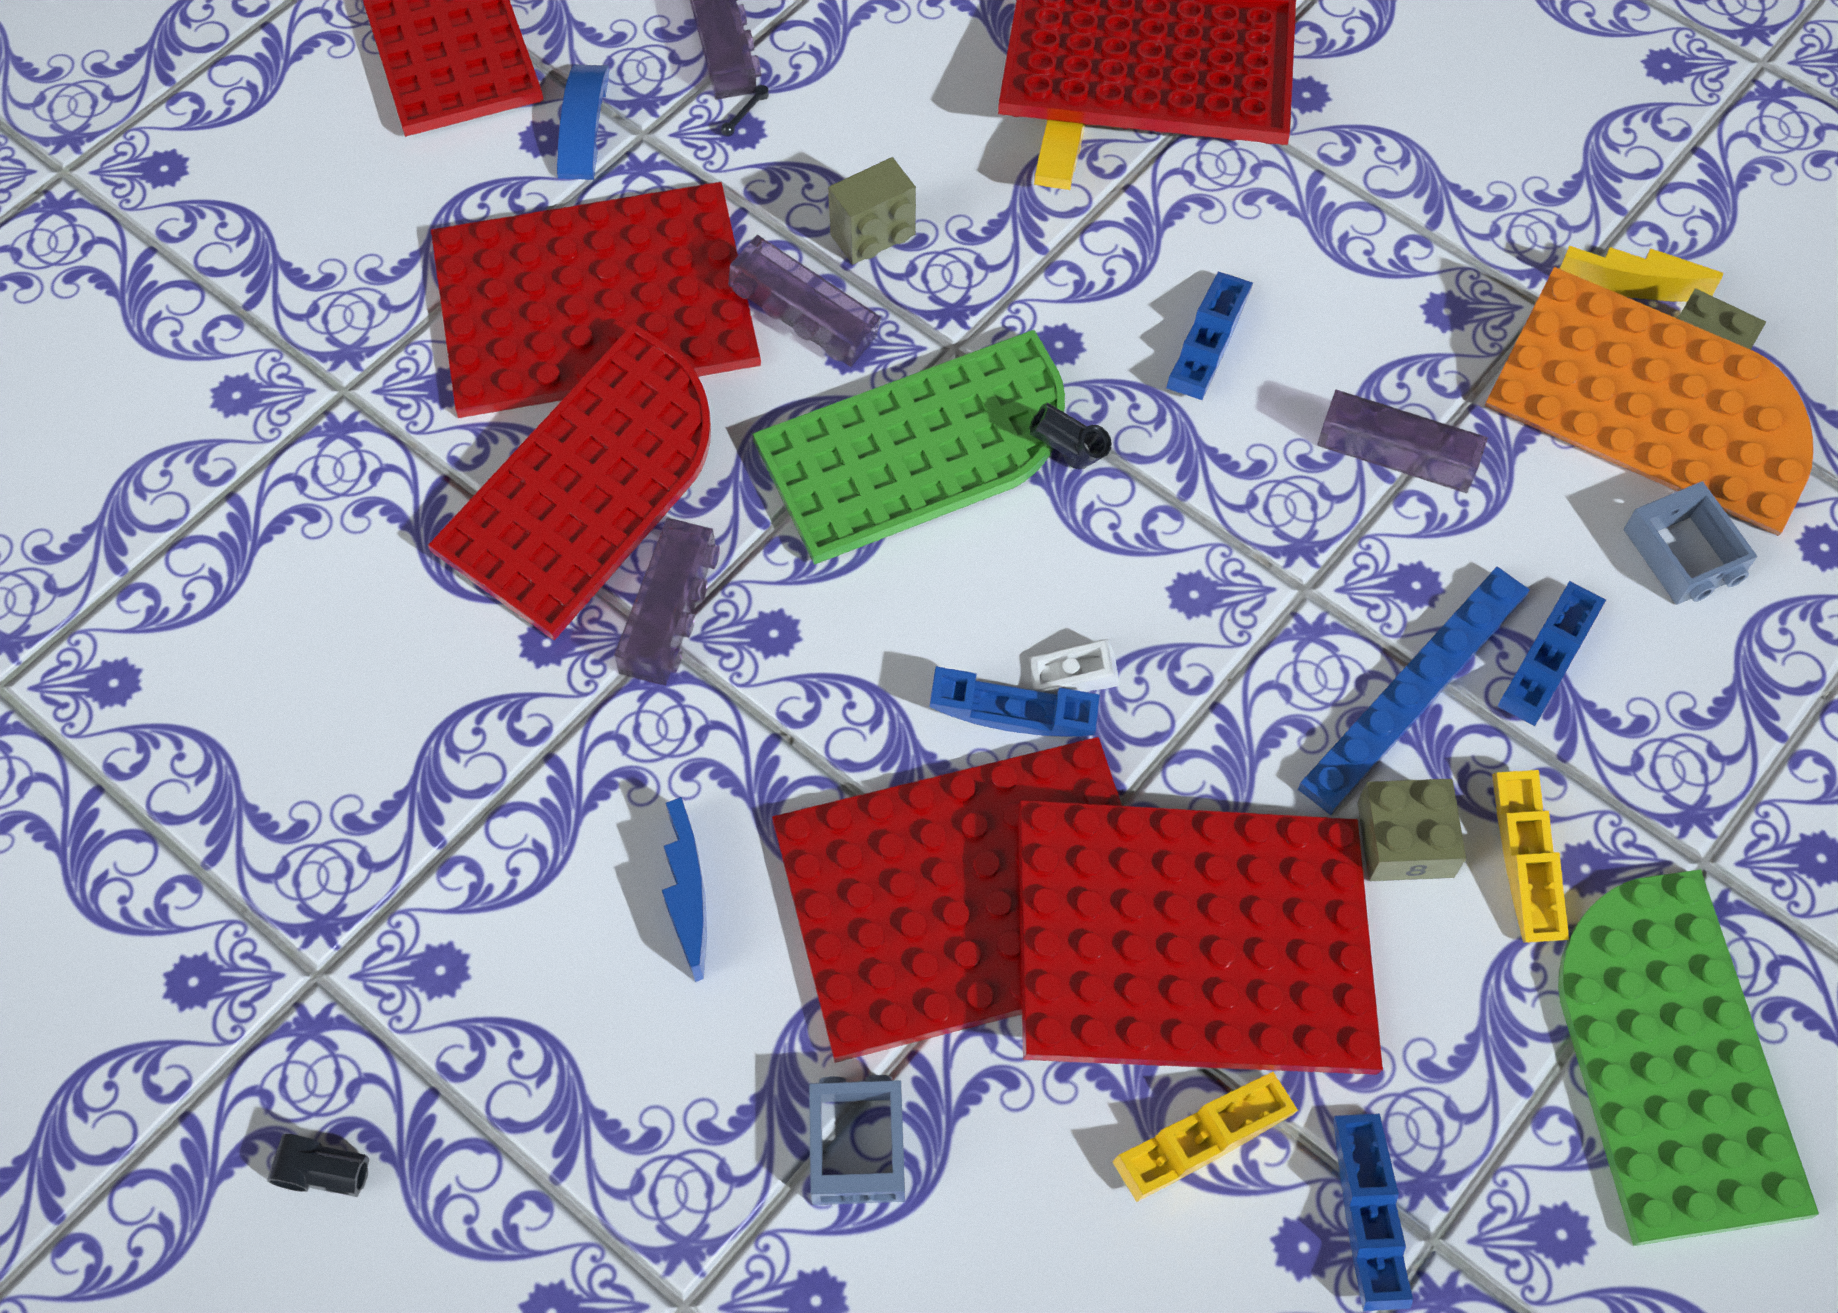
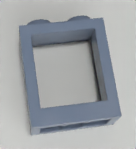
M1703 481L1636 508L1623 529L1676 605L1690 599L1694 602L1701 601L1711 595L1716 588L1725 584L1729 588L1738 585L1749 576L1748 570L1758 557ZM1688 518L1692 519L1724 564L1693 578L1688 575L1658 532Z
M871 1075L865 1078V1082H846V1079L843 1077L830 1076L821 1078L819 1083L809 1084L812 1205L905 1202L901 1080L892 1081V1077L888 1075ZM890 1100L893 1173L823 1175L822 1103Z

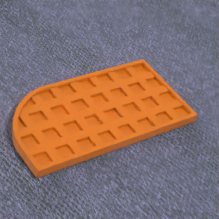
M1557 267L1553 268L1485 403V406L1675 491H1680L1703 481L1727 514L1777 536L1783 532L1804 490L1812 469L1814 453L1813 435L1806 408L1790 380L1770 360L1753 350Z

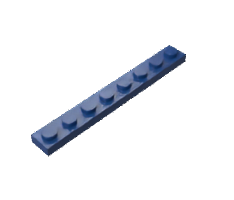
M1496 566L1300 782L1297 790L1329 815H1332L1522 603L1530 589Z

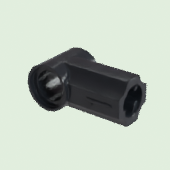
M1048 402L1040 407L1028 428L1032 436L1061 452L1066 463L1075 469H1085L1107 456L1111 451V437L1103 427L1099 425L1086 426Z
M282 1134L267 1182L277 1187L298 1192H307L309 1188L330 1193L358 1197L360 1191L364 1189L368 1177L369 1157L365 1154L324 1147L320 1142L304 1136Z

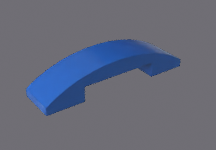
M574 64L570 70L563 97L559 127L558 179L594 180L598 155L596 139L602 98L606 97L610 71L608 65Z
M935 667L929 707L941 713L976 725L1008 732L1059 737L1095 735L1100 694L1060 687L1057 694H1050L976 681L977 673Z

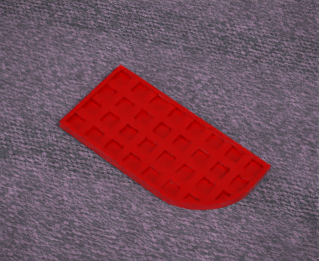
M363 0L405 137L544 101L539 81L510 0Z
M633 323L428 544L430 551L555 641L689 489L702 471L710 447L711 417L705 390L695 370L681 354Z

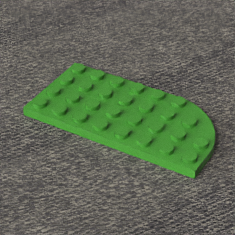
M1031 330L753 433V441L815 565L1003 493L1024 483L1040 469L1054 450L1051 446L1032 436L1028 428L1033 417L1046 402L1063 412L1065 411L1064 386L1057 367L1036 331Z
M1701 869L1637 878L1610 890L1586 911L1570 934L1561 957L1558 992L1562 1011L1633 1246L1805 1220L1819 1215Z

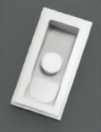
M1108 638L1028 657L1034 691L1057 694L1059 687L1077 691H1091L1120 686L1115 655Z

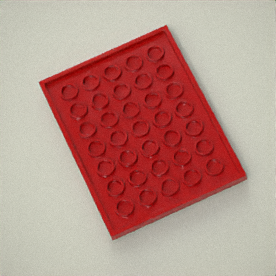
M1016 0L998 104V114L1083 123L1085 125L1112 126L1122 129L1149 130L1159 133L1186 134L1196 137L1224 138L1233 141L1242 140L1288 145L1291 125L1296 0Z
M722 181L431 229L453 396L458 418L562 401L633 323L681 354L695 370L698 377L761 366L760 353Z
M1099 737L772 816L834 1063L1022 1015L1018 806L1021 800L1122 806Z
M1020 801L1018 806L1023 1060L1377 1075L1383 1070L1358 819Z

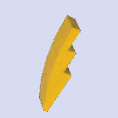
M1047 120L1035 172L1034 185L1065 190L1071 189L1085 129L1084 123Z
M1570 245L1559 268L1625 297L1670 302H1687L1695 288L1713 296L1724 274L1723 272L1651 248L1646 258L1609 247L1606 256L1602 257Z
M1539 770L1496 772L1492 774L1497 819L1508 881L1523 943L1569 940L1560 853L1553 851L1549 811H1543Z
M1271 1072L1203 1105L1197 1113L1160 1130L1155 1137L1119 1154L1112 1162L1135 1201L1138 1202L1259 1136L1294 1115L1298 1109L1275 1073Z

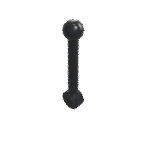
M756 86L754 89L755 95L729 123L726 122L721 126V133L724 136H732L735 131L734 127L759 100L768 98L767 86Z

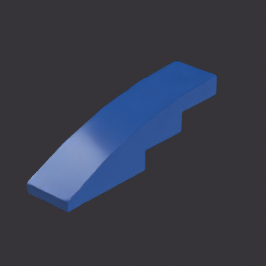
M1217 272L1197 310L1194 324L1183 343L1180 357L1169 376L1167 389L1203 400L1239 321L1253 282Z
M1569 581L1497 706L1535 726L1581 647L1606 599Z
M682 797L665 803L678 841L664 845L666 858L676 885L663 889L662 894L693 978L697 982L704 979L707 946L706 894L695 837Z
M1380 1113L1334 1116L1333 1122L1345 1215L1363 1311L1410 1309L1413 1296L1403 1257L1406 1244L1396 1206L1399 1192Z

